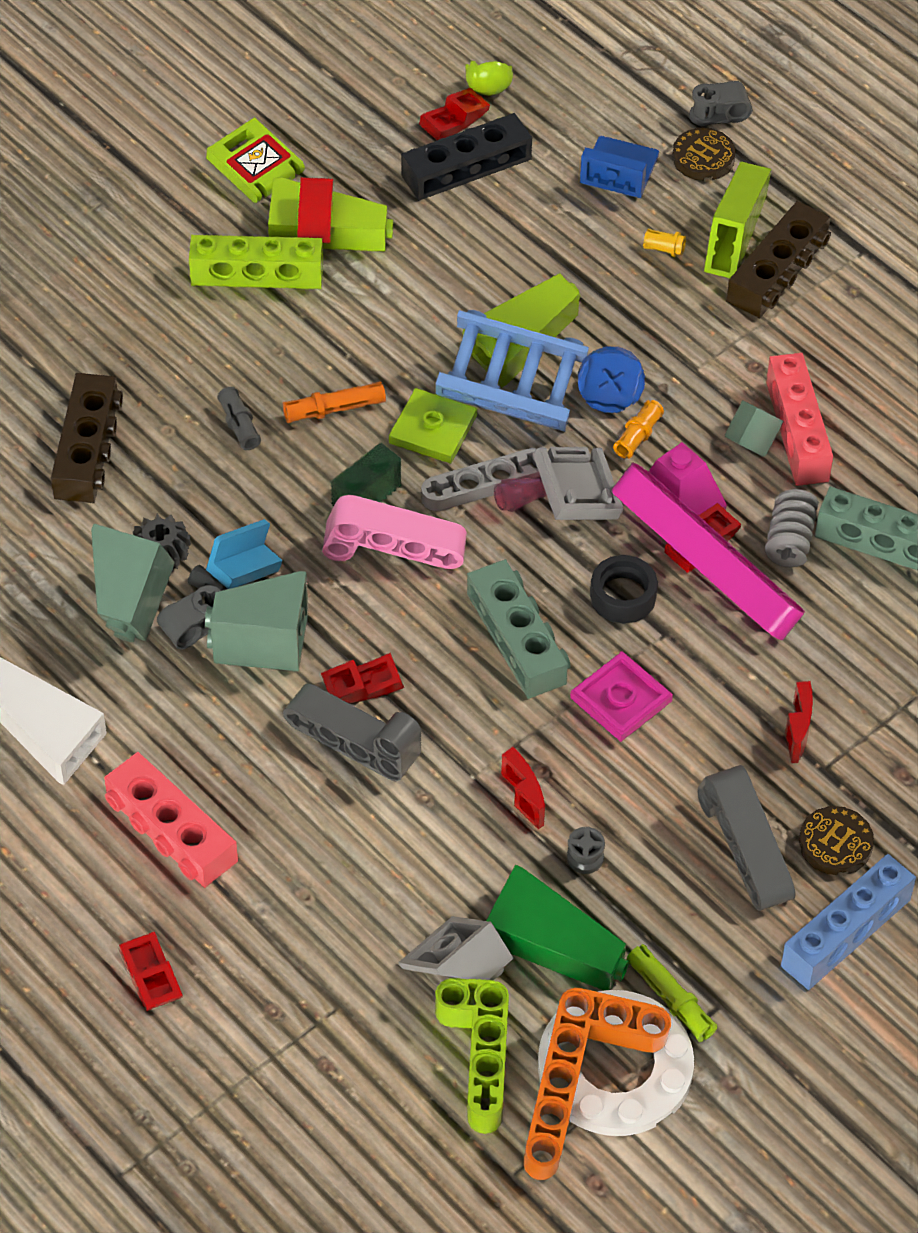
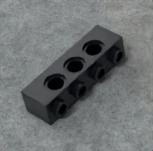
M512 113L402 153L401 176L417 200L420 201L532 160V136L517 115Z

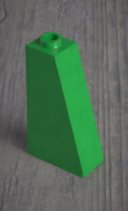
M514 866L486 920L493 924L510 954L603 991L611 990L616 980L622 982L629 966V960L625 959L626 943L523 867Z

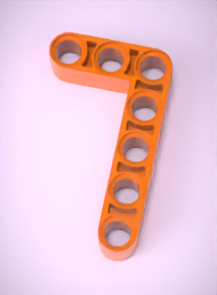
M571 988L562 994L524 1154V1168L530 1177L537 1180H546L556 1174L587 1039L643 1052L654 1053L660 1051L667 1042L671 1028L670 1015L664 1008L583 988ZM572 1006L579 1007L585 1014L573 1016L566 1009ZM615 1015L623 1023L612 1025L605 1020V1017ZM653 1024L661 1032L650 1034L644 1030L643 1026ZM562 1042H570L577 1049L573 1052H565L558 1045ZM562 1078L569 1085L565 1088H556L550 1083V1080ZM546 1114H553L561 1122L556 1125H549L541 1117ZM539 1150L546 1151L552 1156V1159L548 1162H540L532 1154Z

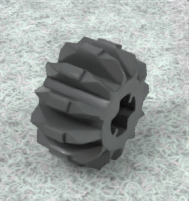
M157 513L154 520L143 517L142 526H134L133 535L158 542L163 546L175 562L174 568L178 569L180 561L187 560L188 549L191 543L190 535H188L183 521L175 522L172 514L166 519H161Z

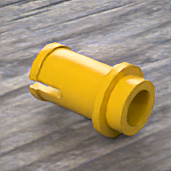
M647 229L643 242L644 249L671 253V257L683 255L685 251L686 236H682L681 232L676 231L675 234Z

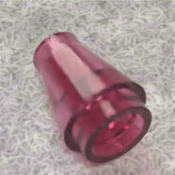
M541 477L502 479L501 483L496 484L494 487V498L497 506L502 511L514 512L539 498L547 496Z

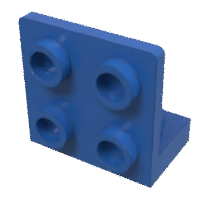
M599 136L593 149L585 147L581 156L580 183L641 198L658 160L659 150Z

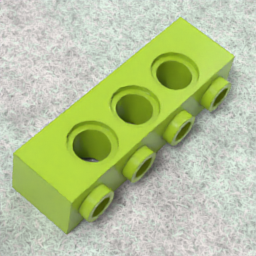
M191 235L189 251L191 286L322 289V238Z

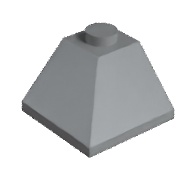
M452 916L398 963L402 969L461 979L494 980L503 973V967L514 958L491 922Z

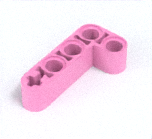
M345 495L336 501L327 519L322 552L333 561H346L354 555L359 545L440 568L455 569L460 567L464 561L467 532L463 526L457 523L359 496Z

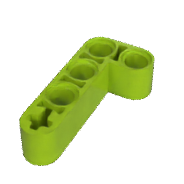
M449 978L440 982L435 991L436 1018L444 1026L472 1029L467 1120L474 1131L482 1134L492 1133L501 1125L503 1116L509 1004L508 990L505 985L494 980ZM455 1000L458 1001L459 1004L448 1005L445 1002ZM493 1002L498 1004V1006L486 1007L484 1004ZM491 1036L496 1038L497 1040L487 1042L482 1040V1038ZM482 1071H491L495 1073V1075L485 1077L480 1075L479 1073ZM482 1098H489V1110H481Z

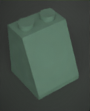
M93 524L91 533L97 613L106 622L105 626L115 631V637L128 642H134L135 638L146 641L175 562L158 542Z
M298 571L216 592L213 607L207 606L205 614V628H209L207 648L213 649L214 663L299 671L309 614L306 572Z

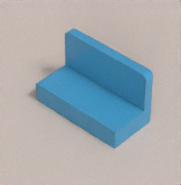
M263 519L217 536L214 540L206 571L227 589L239 587L278 572L282 559L264 545L270 523Z

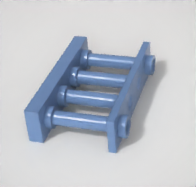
M459 310L457 327L465 329L452 371L448 372V374L439 372L436 381V395L565 432L570 409L564 408L565 405L562 402L575 361L583 362L588 356L589 347L583 346V342L574 338L567 337L562 340L486 318L487 316L480 311L468 310L464 312ZM478 333L497 338L485 380L480 383L469 381L465 376ZM510 342L530 348L518 388L512 393L501 390L497 385ZM542 352L562 357L550 398L545 400V402L532 399V395H530Z

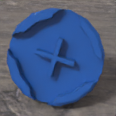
M605 346L591 352L583 360L578 370V389L582 397L591 408L603 413H618L625 410L631 404L634 405L640 399L645 387V373L640 360L631 351L621 347Z

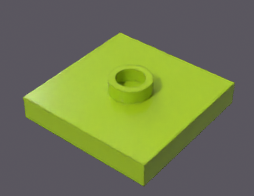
M415 388L389 434V444L452 464L477 417V408Z

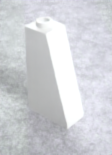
M0 657V723L57 782L64 785L107 734L104 713Z

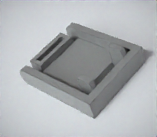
M550 447L548 452L546 448L536 449L535 462L555 520L618 519L624 508L621 500L611 490L615 483L602 448H593L591 454L588 447Z

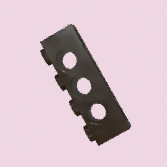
M796 201L731 276L728 282L726 302L759 319L768 308L773 309L784 289H790L793 286L802 268L807 269L819 248L824 249L831 237V232L828 231L830 216Z
M86 373L75 374L51 474L53 496L56 500L95 503L97 491L104 488L105 470L103 469V464L110 461L111 443L108 442L110 437H115L117 417L115 412L116 410L121 411L123 403V391L117 389L116 376Z

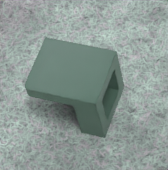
M742 400L725 433V437L761 456H766L784 421Z

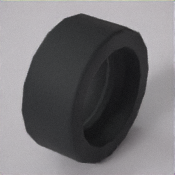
M611 556L601 561L593 570L591 578L590 598L593 608L600 616L607 620L622 624L637 622L647 617L653 610L657 598L658 581L656 573L647 562L635 556ZM627 578L640 583L645 591L642 596L636 599L624 601L607 595L603 590V586L613 579Z

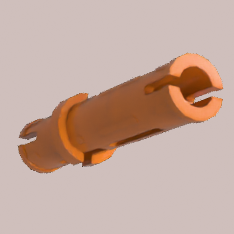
M381 381L331 393L320 394V392H315L310 397L283 402V412L287 423L313 417L322 419L325 418V415L334 412L386 402V394Z

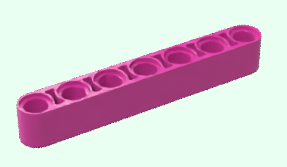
M632 462L611 489L619 500L775 638L784 640L804 615L805 611L799 604L642 466Z

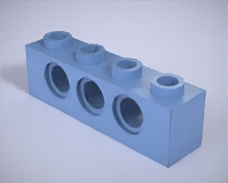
M889 854L885 855L785 943L781 967L807 990H810L911 900L916 876Z

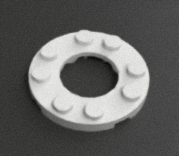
M624 990L598 991L664 1008L670 1015L671 1028L665 1046L660 1051L653 1053L654 1067L651 1076L642 1086L622 1093L600 1090L588 1082L580 1070L569 1121L578 1127L597 1134L609 1136L639 1134L655 1128L656 1123L666 1118L672 1112L674 1114L684 1102L692 1083L694 1070L692 1044L682 1023L669 1012V1009L647 996ZM572 1006L566 1009L573 1016L585 1014L579 1007ZM556 1014L546 1026L539 1045L538 1073L540 1082ZM615 1015L605 1017L609 1024L619 1025L623 1023ZM647 1024L643 1026L644 1030L650 1034L661 1032L656 1025ZM562 1042L558 1045L565 1052H573L577 1049L570 1042ZM562 1078L550 1080V1083L556 1088H565L569 1085Z

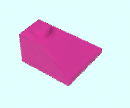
M683 442L658 458L648 471L697 515H700L716 503H719L724 509L727 508V504L706 462Z

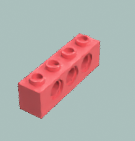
M803 352L770 356L766 384L775 415L784 421L780 427V433L795 485L801 486L829 482L833 453Z
M136 752L104 777L106 786L105 798L108 804L117 812L123 811L129 817L130 823L140 834L146 833L153 839L157 850L165 857L171 856L178 863L181 872L189 880L195 879L206 888L238 862L236 841L139 752ZM140 798H149L146 800H139ZM166 820H173L170 823H163ZM190 843H199L195 846H188Z

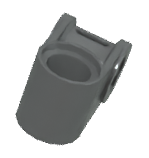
M729 81L715 84H700L694 87L692 91L694 106L690 109L689 118L693 123L700 126L729 122L738 123L748 119L753 109L742 82Z
M212 585L200 587L183 599L166 606L159 613L157 623L177 649L181 650L191 647L199 639L208 635L209 628H205L207 606L213 607L215 593L221 591L218 587Z

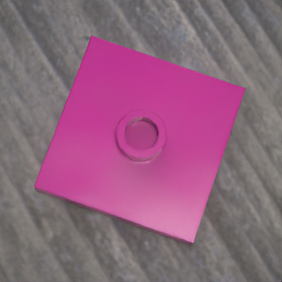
M621 651L572 689L570 698L622 742L670 704L673 694Z

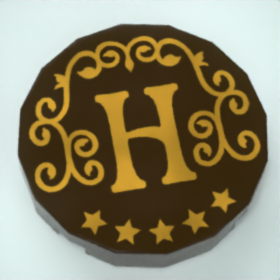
M695 128L687 130L678 136L673 144L672 157L676 169L684 176L704 181V177H712V180L728 174L734 166L736 148L732 140L723 132L712 128Z
M828 806L817 809L806 817L800 829L799 843L804 859L814 869L828 875H838L839 872L844 873L847 871L850 874L857 872L867 864L873 851L874 834L868 821L858 812L846 807Z

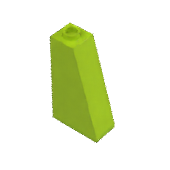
M740 162L713 216L704 272L731 278L741 266L767 197L771 174L770 168Z
M282 177L273 178L268 220L269 237H297L300 182ZM333 191L331 244L322 243L323 249L385 252L386 240L393 239V219H387V205Z
M559 273L484 314L487 316L486 318L556 337L578 316L580 293L575 284L569 283ZM478 333L471 356L487 372L497 338ZM510 342L498 381V385L501 388L506 386L523 370L530 348Z

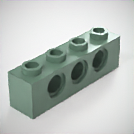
M831 486L829 487L818 513L815 531L816 538L918 570V514Z
M504 559L467 573V595L527 699L567 685V670L571 667L569 657L563 648L559 649L556 645L550 624L548 622L543 623L540 618L539 608L533 596L528 597L524 591L523 580L517 570L513 571L507 560Z

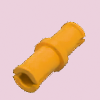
M647 400L638 414L627 421L625 425L626 430L613 445V449L619 457L630 459L641 442L648 440L652 435L653 426L664 414V409L659 402Z

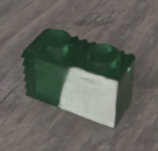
M377 444L330 481L332 484L330 485L332 488L330 490L332 492L330 494L332 496V506L334 507L336 501L345 495L359 496L382 503V499H387V495H392V491H396V487H401V458L384 444Z

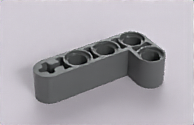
M312 684L303 685L283 710L284 718L295 729L392 781L401 780L421 754V728L415 719L403 712L394 713L389 721L385 723Z
M738 765L706 776L697 789L701 808L708 818L717 817L754 907L761 911L795 899L796 893L791 875L744 766Z

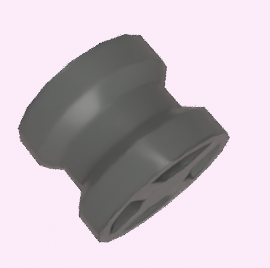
M580 827L570 834L567 862L574 871L582 874H591L598 871L602 866L605 839L601 832L591 827Z

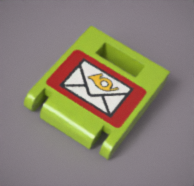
M255 117L207 148L206 159L254 203L262 199L261 192L266 197L272 194L274 177L293 180L295 173L299 175L305 170L303 161ZM245 139L247 140L245 144H243L233 152L230 151V149H232Z

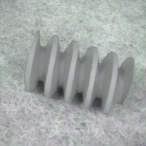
M792 489L780 493L775 498L765 552L767 557L779 566L788 568L798 567L807 561L806 554L810 550L812 531L814 530V521L817 514L816 510L819 504L817 497L812 493Z

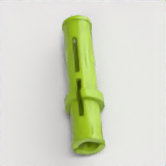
M641 944L640 947H635L628 954L626 960H629V964L670 1008L669 1012L685 1024L698 1042H703L704 1039L707 1040L715 1033L718 1026L697 1004V997L681 987L669 971L653 956L646 945Z

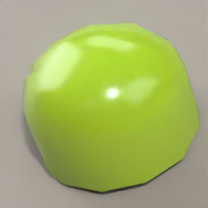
M471 61L470 64H465L466 81L469 87L477 94L486 96L500 94L512 82L513 71L511 65L508 66L498 61L485 62L480 65L475 61Z

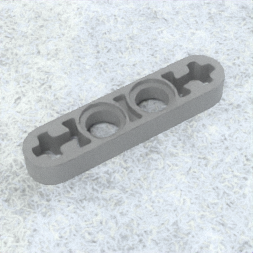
M536 449L522 450L430 477L423 482L421 487L422 504L429 510L441 511L540 482L542 480L538 468L527 465L532 463L537 467L534 457ZM503 470L508 472L510 476L499 480L494 478L492 474L495 471ZM470 479L477 482L478 485L473 489H465L461 487L460 483ZM437 491V493H438L439 495H441V496H436L435 493H431V492Z

